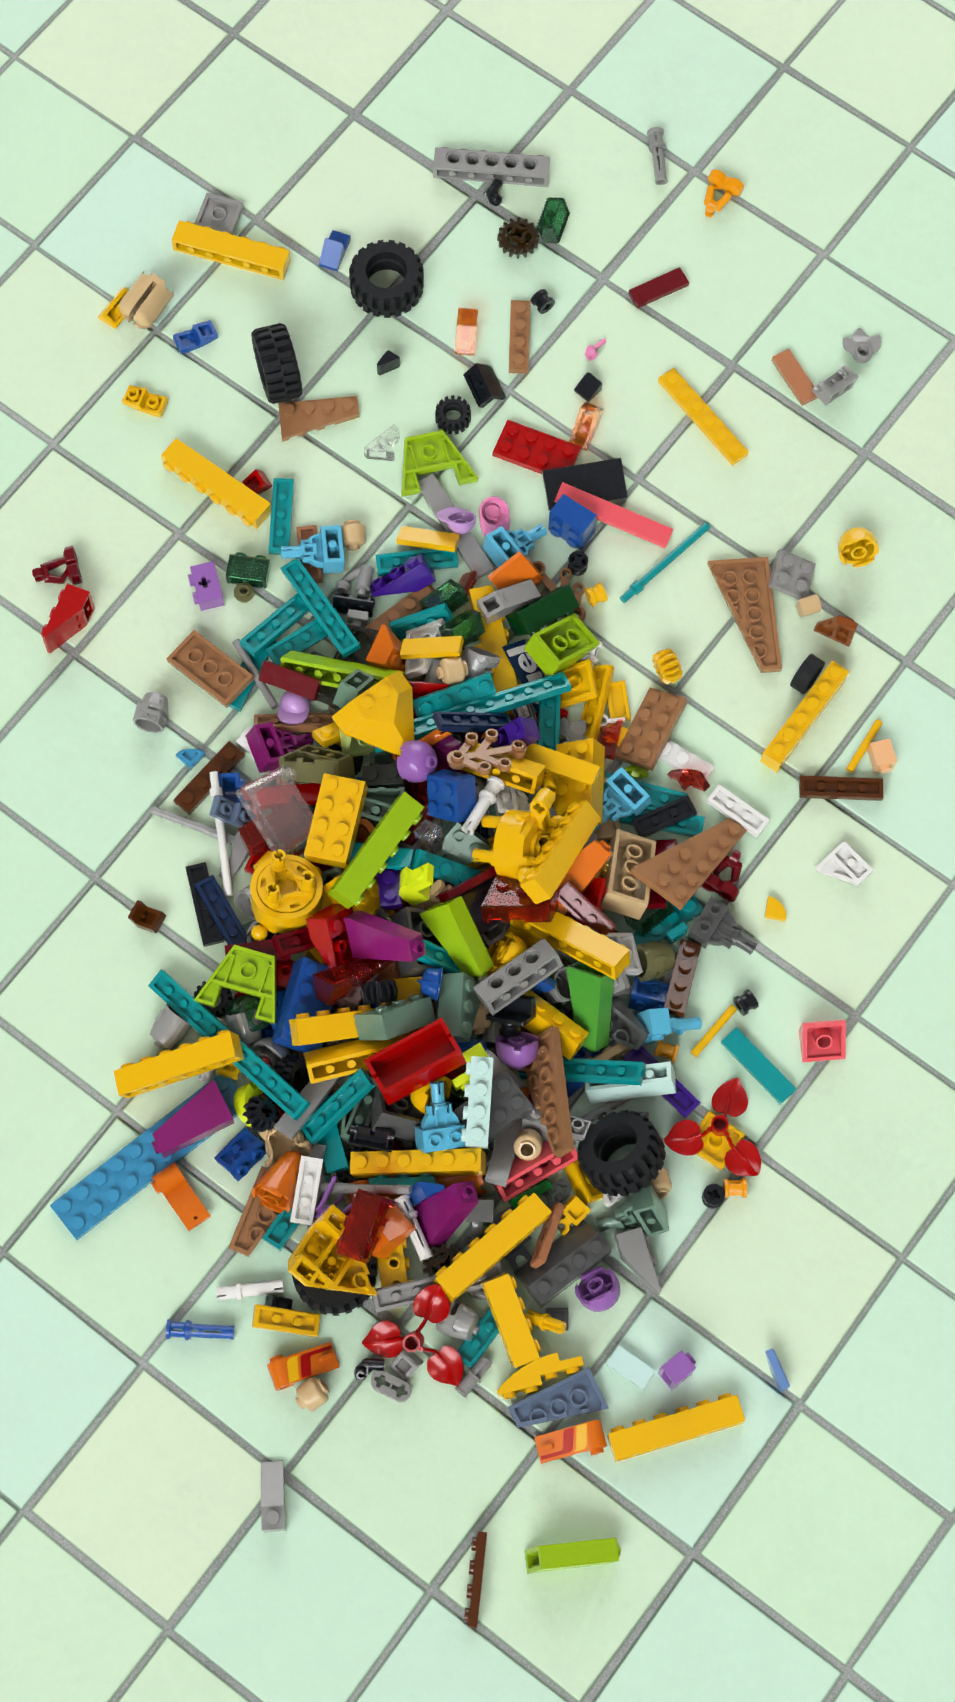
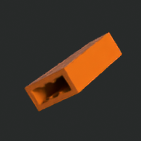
M595 840L583 848L551 899L546 901L563 915L568 914L569 911L554 896L569 880L584 893L614 854L610 851L612 847L603 840L600 842Z

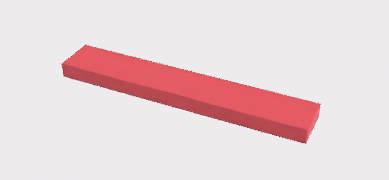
M562 482L554 502L557 503L564 494L597 515L596 520L666 548L673 531L672 528Z

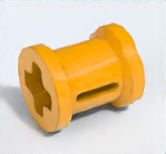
M660 1040L658 1041L654 1056L670 1059L674 1063L680 1045H672Z
M742 1178V1180L724 1179V1198H728V1196L747 1198L746 1178Z

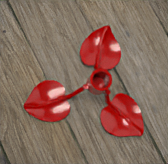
M739 1078L725 1082L714 1092L712 1108L714 1111L723 1114L715 1116L711 1121V1126L707 1127L703 1133H700V1127L696 1122L686 1119L677 1122L664 1138L665 1144L672 1151L681 1155L692 1156L703 1149L704 1143L701 1138L705 1137L709 1132L716 1136H725L729 1146L732 1148L725 1155L726 1168L737 1176H758L760 1174L761 1157L756 1146L747 1140H740L734 1146L728 1133L729 1121L726 1118L727 1114L731 1117H738L748 1107V1097Z
M439 1284L425 1287L414 1299V1314L424 1318L416 1331L410 1332L405 1337L400 1336L401 1330L399 1326L392 1321L384 1320L373 1326L362 1341V1344L369 1351L386 1358L398 1356L403 1347L408 1352H415L419 1349L420 1352L434 1353L427 1361V1371L434 1380L458 1386L462 1380L464 1371L463 1360L460 1353L454 1347L446 1345L438 1352L436 1349L423 1346L424 1336L421 1330L427 1323V1320L432 1323H440L448 1317L450 1312L449 1299Z

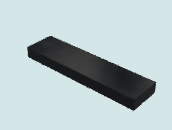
M203 862L186 866L203 946L223 943L224 938L194 887L195 883L209 877L207 864Z

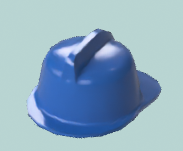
M443 967L428 968L424 971L422 979L417 980L421 984V994L423 996H430L435 1002L439 999L442 974H444Z

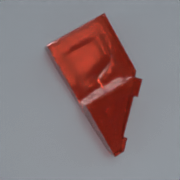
M621 719L608 728H602L601 733L598 735L597 741L605 747L606 759L614 760L623 724Z
M676 769L671 770L667 774L671 779L677 780L684 791L690 785L704 792L710 787L702 772L698 770Z

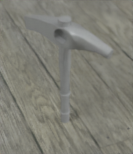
M155 806L151 808L150 814L218 839L215 827L201 824ZM255 810L250 830L241 828L236 835L225 831L226 842L232 845L229 858L231 879L237 874L250 852H253L257 845L255 840L261 810Z
M314 1144L309 1157L324 1160L327 1146ZM323 1164L315 1209L320 1204L329 1183L325 1182ZM334 1183L330 1194H411L412 1186L400 1184Z

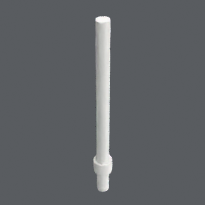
M218 771L209 772L211 789H209L210 798L214 799V795L223 796L222 788L219 786ZM215 818L224 895L229 897L233 896L225 826L223 821Z

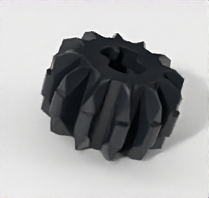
M395 980L367 982L361 985V998L366 1005L391 1002L398 999V988Z
M259 1094L256 1097L249 1098L248 1103L243 1106L246 1112L242 1116L247 1117L245 1124H251V1130L264 1132L274 1128L275 1123L279 1121L277 1114L281 1111L276 1109L275 1106L277 1104L275 1102L272 1103V1099L269 1096L265 1097L264 1094Z

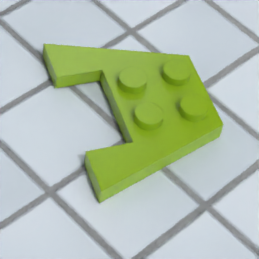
M443 430L405 437L401 497L421 492L417 475L453 468L458 486L478 482V477Z
M233 945L194 1001L216 1008L222 987L259 997L261 1000L255 1018L277 1025L276 957Z

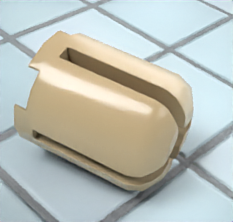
M143 271L120 301L119 310L125 320L128 322L134 320L133 326L147 329L153 325L173 298L174 292L172 291L170 294L164 287L166 282L153 273L148 276Z

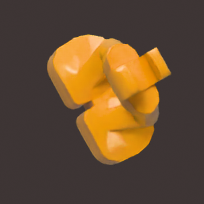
M713 169L707 178L710 185L707 187L704 205L706 206L705 215L711 218L715 211L720 212L731 199V196H740L744 190L743 183L736 178L727 177L719 170ZM723 189L725 194L718 201L713 200L714 190Z

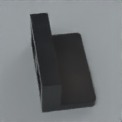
M476 363L463 374L478 407L484 408L493 399L504 400L506 398L490 365Z
M521 995L493 1016L490 1012L486 1014V1020L525 1026L536 1017L535 997Z

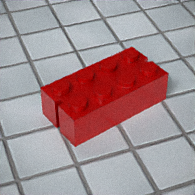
M442 1017L364 1060L388 1106L466 1063L462 1051Z

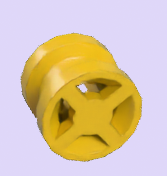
M600 582L595 584L593 588L588 587L584 589L586 599L591 607L596 606L598 602H606L608 600L606 591Z

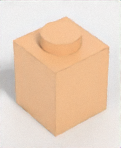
M890 738L869 744L867 752L874 773L892 771L897 763V758Z

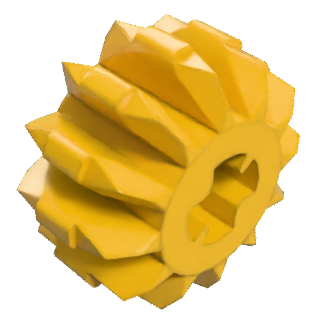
M668 648L662 649L653 655V667L662 683H674L682 678V666L673 650Z

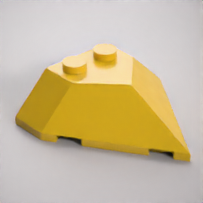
M399 670L351 700L331 718L344 735L364 741L366 744L401 756L402 750H399L406 741L414 740L412 686Z
M332 1204L308 1228L288 1259V1272L304 1286L371 1296L377 1295L375 1287H372L368 1278L370 1273L357 1240H354L350 1219Z

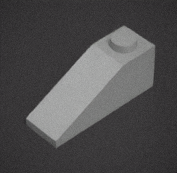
M284 1461L261 1462V1523L263 1533L286 1531Z

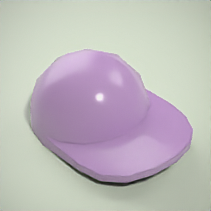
M457 507L445 508L438 511L435 515L437 519L446 522L449 529L457 534L470 532L476 523L474 513Z
M289 691L285 692L280 699L277 712L279 721L286 724H300L306 721L311 708L310 699Z

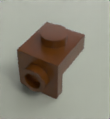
M137 900L128 915V919L138 928L157 934L167 915L162 911L147 907L142 901Z

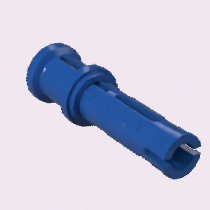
M167 1319L166 1339L177 1337L189 1340L191 1337L234 1340V1325L192 1324L190 1320L175 1322ZM202 1330L222 1331V1333L203 1332Z

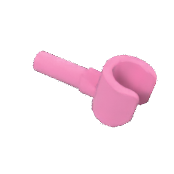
M603 338L594 346H587L585 356L589 361L594 360L598 356L596 350L606 343V339Z

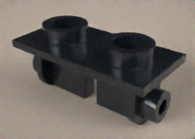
M339 592V594L335 593L333 595V608H336L340 613L348 614V609L369 612V617H373L375 599H371V596L364 598L357 596V598H353L352 594Z
M359 1123L351 1125L348 1144L392 1152L395 1133L391 1132L390 1129L376 1127L375 1133H371L372 1126Z

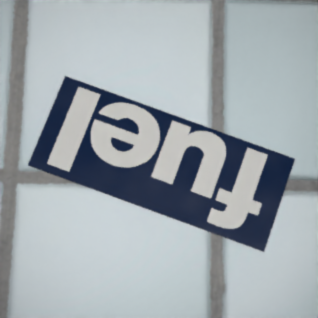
M525 639L502 647L521 684L544 678L540 667L524 649L527 644ZM534 702L532 704L538 713V702Z

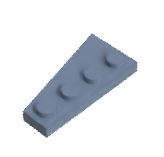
M589 1367L508 1407L517 1428L609 1409Z

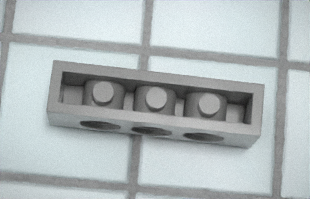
M543 938L488 978L481 981L473 989L480 1002L493 1016L563 967V964L557 952Z

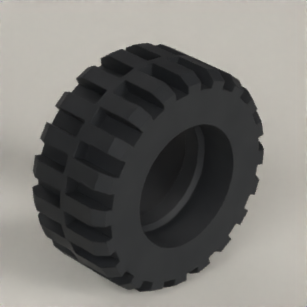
M378 240L375 244L373 242L367 244V248L362 247L358 251V255H354L349 268L352 298L355 299V303L359 307L363 306V311L366 313L372 312L373 316L376 317L384 315V318H390V315L398 317L401 316V312H409L411 306L415 307L423 294L424 269L420 257L417 254L414 255V250L411 247L406 248V244L402 242L397 244L395 240H389V242ZM393 270L400 273L404 280L395 287L381 288L371 283L369 278L378 271Z
M278 323L254 329L251 333L253 350L268 402L275 404L299 398L303 391L301 376L285 324Z
M620 1110V1113L610 1112L606 1117H599L596 1123H591L585 1139L579 1142L577 1157L580 1162L579 1165L590 1183L603 1194L608 1193L609 1196H618V1194L628 1196L631 1192L634 1194L640 1192L639 1189L648 1187L650 1181L657 1178L659 1175L658 1170H662L664 1165L663 1160H665L666 1152L661 1137L652 1122L645 1115L635 1111L629 1113L628 1110ZM636 1144L632 1152L625 1158L615 1162H607L612 1153L620 1147Z
M351 1230L354 1240H357L370 1273L368 1274L372 1287H375L377 1276L375 1257L355 1232ZM292 1275L294 1286L301 1300L306 1302L312 1310H318L320 1314L327 1315V1313H330L333 1316H340L339 1313H351L354 1308H360L363 1302L371 1296L343 1291H327L322 1288L304 1286Z

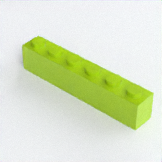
M292 650L281 657L280 663L281 666L322 680L321 685L338 688L340 682L356 669L375 677L373 685L397 672V670Z
M405 791L400 794L329 890L328 894L347 909L353 905L357 907L364 898L362 893L365 889L369 890L376 882L374 877L377 872L379 874L382 873L388 865L385 861L389 856L392 858L399 850L398 843L401 840L404 841L411 833L409 830L411 825H416L423 815L420 813L424 806Z

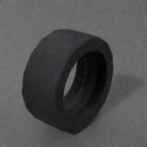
M810 654L795 673L790 686L804 695L820 675L825 662Z

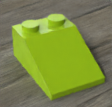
M574 613L534 633L524 649L545 675L550 676L568 669L598 647L600 642Z

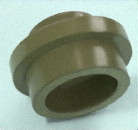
M240 583L234 588V597L239 602H249L254 596V589L248 583ZM247 590V593L242 594L240 591Z

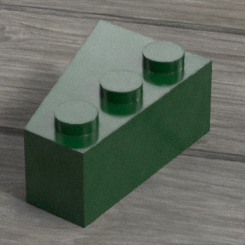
M567 584L542 595L537 600L515 612H511L505 617L515 636L530 635L531 637L534 633L540 631L541 627L545 625L548 627L558 622L557 619L564 616L566 618L574 614V609L580 605L570 585Z

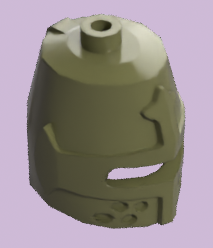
M651 941L638 944L636 947L643 971L641 974L636 975L640 982L652 980L654 977L656 979L661 978L674 968L676 954L668 942Z

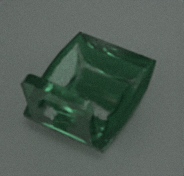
M252 995L238 996L230 1001L224 1010V1014L245 1013L251 1032L269 1026L268 1022L261 1021L259 1025H255L252 1021L253 1010L256 1009L257 1012L261 1000L259 997Z

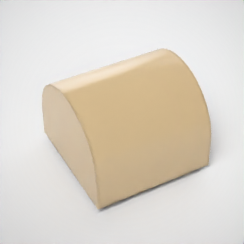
M818 594L801 598L795 605L800 617L821 612V602Z

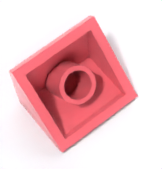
M845 1020L802 1023L798 1032L803 1062L846 1059Z

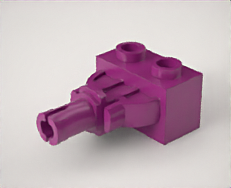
M273 722L254 725L245 735L259 773L277 770L280 767L278 757L307 744L313 745V738H308L312 736L311 733L294 735L291 734V731L283 732L275 729Z

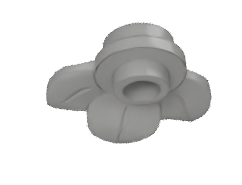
M858 328L854 332L852 339L843 338L842 344L847 352L853 354V358L857 362L867 363L871 360L872 354L879 351L881 337L876 335L869 338L861 328Z
M563 717L560 720L559 744L564 741L567 743L588 739L584 737L587 731L586 721L578 720L570 724Z

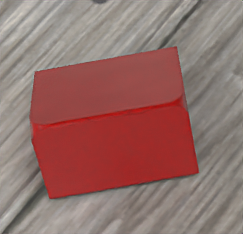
M255 469L242 481L246 487L258 495L272 487L265 473L258 469Z

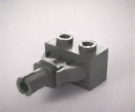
M711 896L691 927L687 938L702 944L701 947L705 949L708 944L713 946L723 945L728 949L733 945L751 955L758 943L741 934L742 927L736 924L733 916L728 912L729 907Z
M493 1194L477 1195L479 1202L466 1217V1222H472L471 1237H467L468 1244L477 1237L479 1239L483 1237V1222H493Z

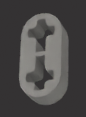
M377 1371L371 1377V1386L376 1392L397 1402H405L410 1398L411 1387L407 1382L384 1371ZM381 1376H384L385 1382L390 1384V1386L381 1385L379 1388L375 1379H380ZM401 1386H404L405 1392H407L406 1396L401 1395V1397H397V1391L393 1390L392 1387L401 1388Z

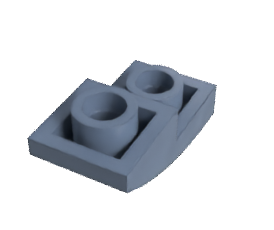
M214 795L209 815L236 827L250 830L255 810L241 802L234 803L221 795Z

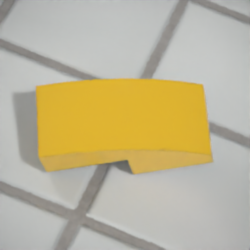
M129 385L122 399L123 404L160 418L169 402L165 396L151 394L145 388Z

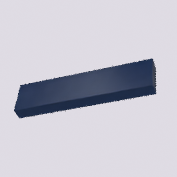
M435 711L432 716L438 730L444 732L486 733L488 729L498 730L511 722L508 713Z
M211 875L195 883L194 887L227 945L247 943V934L215 877Z

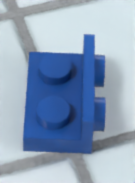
M635 976L628 1008L642 1012L648 1009L664 1008L669 984L655 980L640 982L638 977Z
M244 1127L214 1159L236 1181H240L264 1157L266 1149L262 1141Z

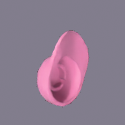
M493 496L486 498L479 508L480 528L484 536L486 537L487 534L501 526L506 531H509V509L505 501Z

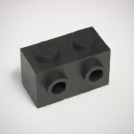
M391 761L390 764L373 762L368 766H363L362 781L366 782L368 788L405 787L404 791H410V783L399 775L397 761Z

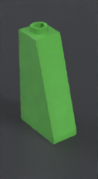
M577 962L567 966L566 969L574 1021L589 1032L582 1047L587 1048L588 1051L597 1052L609 1046L614 979L582 962Z

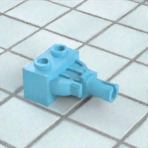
M542 524L529 531H523L522 528L517 531H506L501 526L486 535L482 548L499 568L518 551L527 557L529 551L535 548L533 542L546 536L547 530L545 527L543 528Z
M341 525L321 526L319 534L311 536L308 540H301L299 546H281V559L298 557L302 564L309 563L316 568H322L323 574L343 573L345 560Z
M622 767L606 780L608 787L603 795L602 825L607 820L612 819L613 822H616L619 818L628 817L632 814L637 816L652 803L646 791ZM597 825L594 829V832H596V830L600 828L602 825Z
M668 1008L648 1009L634 1015L649 1032L643 1045L664 1040V1036L672 1034V1032H675V1035H682L684 1031L702 1028L700 1017L684 1018L673 1016V1018H670Z
M444 1081L430 1082V1105H425L426 1113L422 1118L421 1125L414 1126L416 1148L423 1153L466 1147V1142H461L462 1128H465V1125L459 1122L457 1115L452 1111V1103L445 1102Z

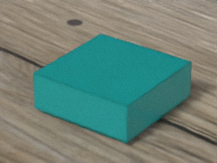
M683 921L666 933L665 940L669 945L673 944L686 935L688 926Z

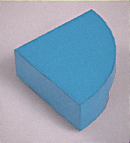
M184 749L176 754V757L191 770L205 756V752L199 749Z

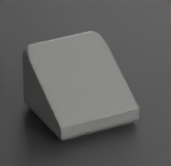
M404 1349L389 1367L406 1382L423 1364V1360L414 1352H408Z

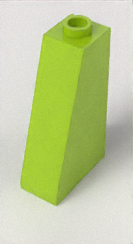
M462 896L434 905L420 913L422 920L443 948L446 949L461 972L471 977H476V979L488 975L487 971L494 967V964Z
M616 1538L536 1546L524 1551L527 1574L618 1562L621 1555L620 1545L617 1543Z

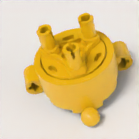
M548 788L539 789L530 803V811L510 809L503 816L484 815L481 821L482 827L496 828L494 843L490 844V848L493 849L474 848L472 852L473 861L490 863L491 866H494L498 877L503 881L521 883L525 878L524 874L532 867L533 860L540 855L542 846L549 841L551 832L558 827V822L563 817L555 815L551 818L550 809L556 800L555 793Z
M278 849V853H276V850L273 852L267 851L253 866L255 871L250 882L251 909L259 924L252 928L251 936L256 941L266 939L268 931L277 934V932L286 933L301 929L307 925L306 919L333 904L327 893L323 890L320 868L302 857L285 854L281 849Z

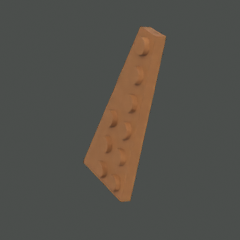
M768 557L708 561L707 565L760 672H781L782 664L772 588L768 587L770 580Z
M729 818L632 867L629 873L679 910H682L744 836L747 829Z
M551 1026L537 1035L539 1042L538 1054L534 1062L525 1066L521 1071L526 1073V1084L535 1108L541 1112V1124L546 1125V1137L552 1153L555 1157H563L574 1150V1140L559 1027Z

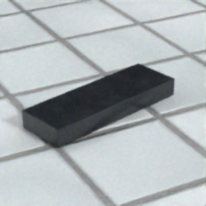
M687 795L632 819L631 823L638 836L646 838L696 816L697 811Z

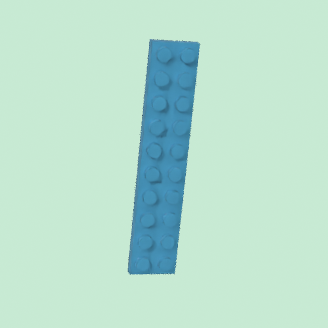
M217 1075L211 1082L215 1080L234 1119L238 1116L233 1103L234 1094L238 1087L231 1078ZM209 1083L50 1205L76 1240H79L154 1181L152 1176L171 1163H178L212 1136L210 1135L163 1158L161 1152L156 1154L151 1143L155 1141L152 1134Z

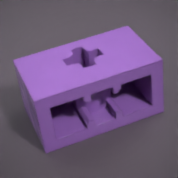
M214 561L190 566L191 574L188 575L190 587L195 586L196 592L192 593L195 605L199 604L201 611L224 606Z
M681 1350L660 1368L658 1375L672 1391L693 1374L696 1369L694 1365L696 1361L688 1352L685 1354Z

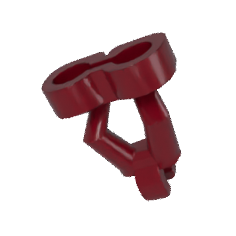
M73 545L64 548L63 557L40 564L41 568L32 570V575L36 582L45 581V583L64 584L68 576L73 585L83 583ZM63 564L67 565L62 576L49 573V571Z
M733 850L730 857L726 856L701 887L706 891L717 893L724 900L734 902L739 895V890L735 884L739 882L742 863L739 862L741 852ZM727 867L732 868L731 880L722 881L719 874Z

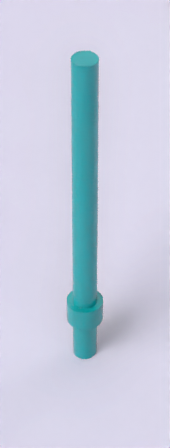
M706 522L702 524L639 581L635 580L629 586L630 588L619 597L620 600L626 603L635 594L638 595L643 591L647 583L710 529L709 524Z

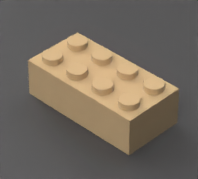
M617 829L609 842V845L612 847L610 851L614 854L605 865L606 893L601 900L600 906L603 909L640 920L648 906L650 887L629 872L632 867L655 856L656 841Z

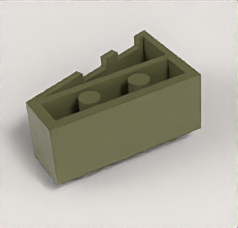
M307 744L278 757L281 781L321 784L324 773L355 779L353 754Z

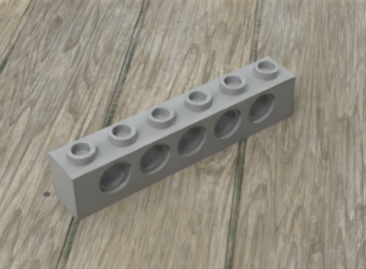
M435 147L433 178L493 183L495 179H498L502 184L548 187L550 157L525 155L523 153L510 154L505 152H487L485 150L474 151Z

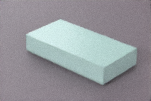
M620 1345L617 1346L606 1363L607 1366L642 1390L656 1371Z

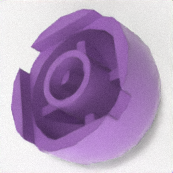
M418 740L406 741L399 750H402L401 756H397V770L400 777L406 779L409 783L427 781V774L434 773L437 768L435 750L428 743Z
M521 1032L520 1036L510 1038L498 1035L495 1043L496 1054L499 1060L506 1066L511 1067L513 1070H522L525 1066L534 1062L538 1054V1037L527 1032Z
M603 1267L590 1269L580 1277L582 1281L579 1283V1286L576 1283L575 1294L585 1308L594 1312L610 1309L620 1297V1283L612 1269L604 1270Z

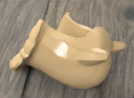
M275 1128L259 1132L265 1141V1149L269 1157L265 1161V1166L269 1169L286 1151L295 1150L301 1153L302 1156H310L313 1144L307 1140L305 1141L302 1129L293 1141L275 1130Z

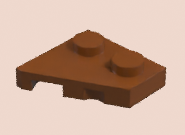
M839 615L818 622L813 631L849 647L858 623H855L849 617Z

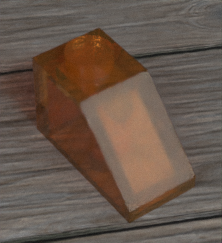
M458 308L455 354L474 356L478 309Z
M585 402L579 409L569 442L581 446V449L587 451L598 428L604 409Z

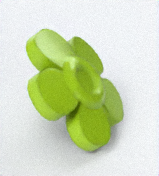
M632 764L626 767L625 770L634 779H638L639 776L642 778L649 776L648 769Z

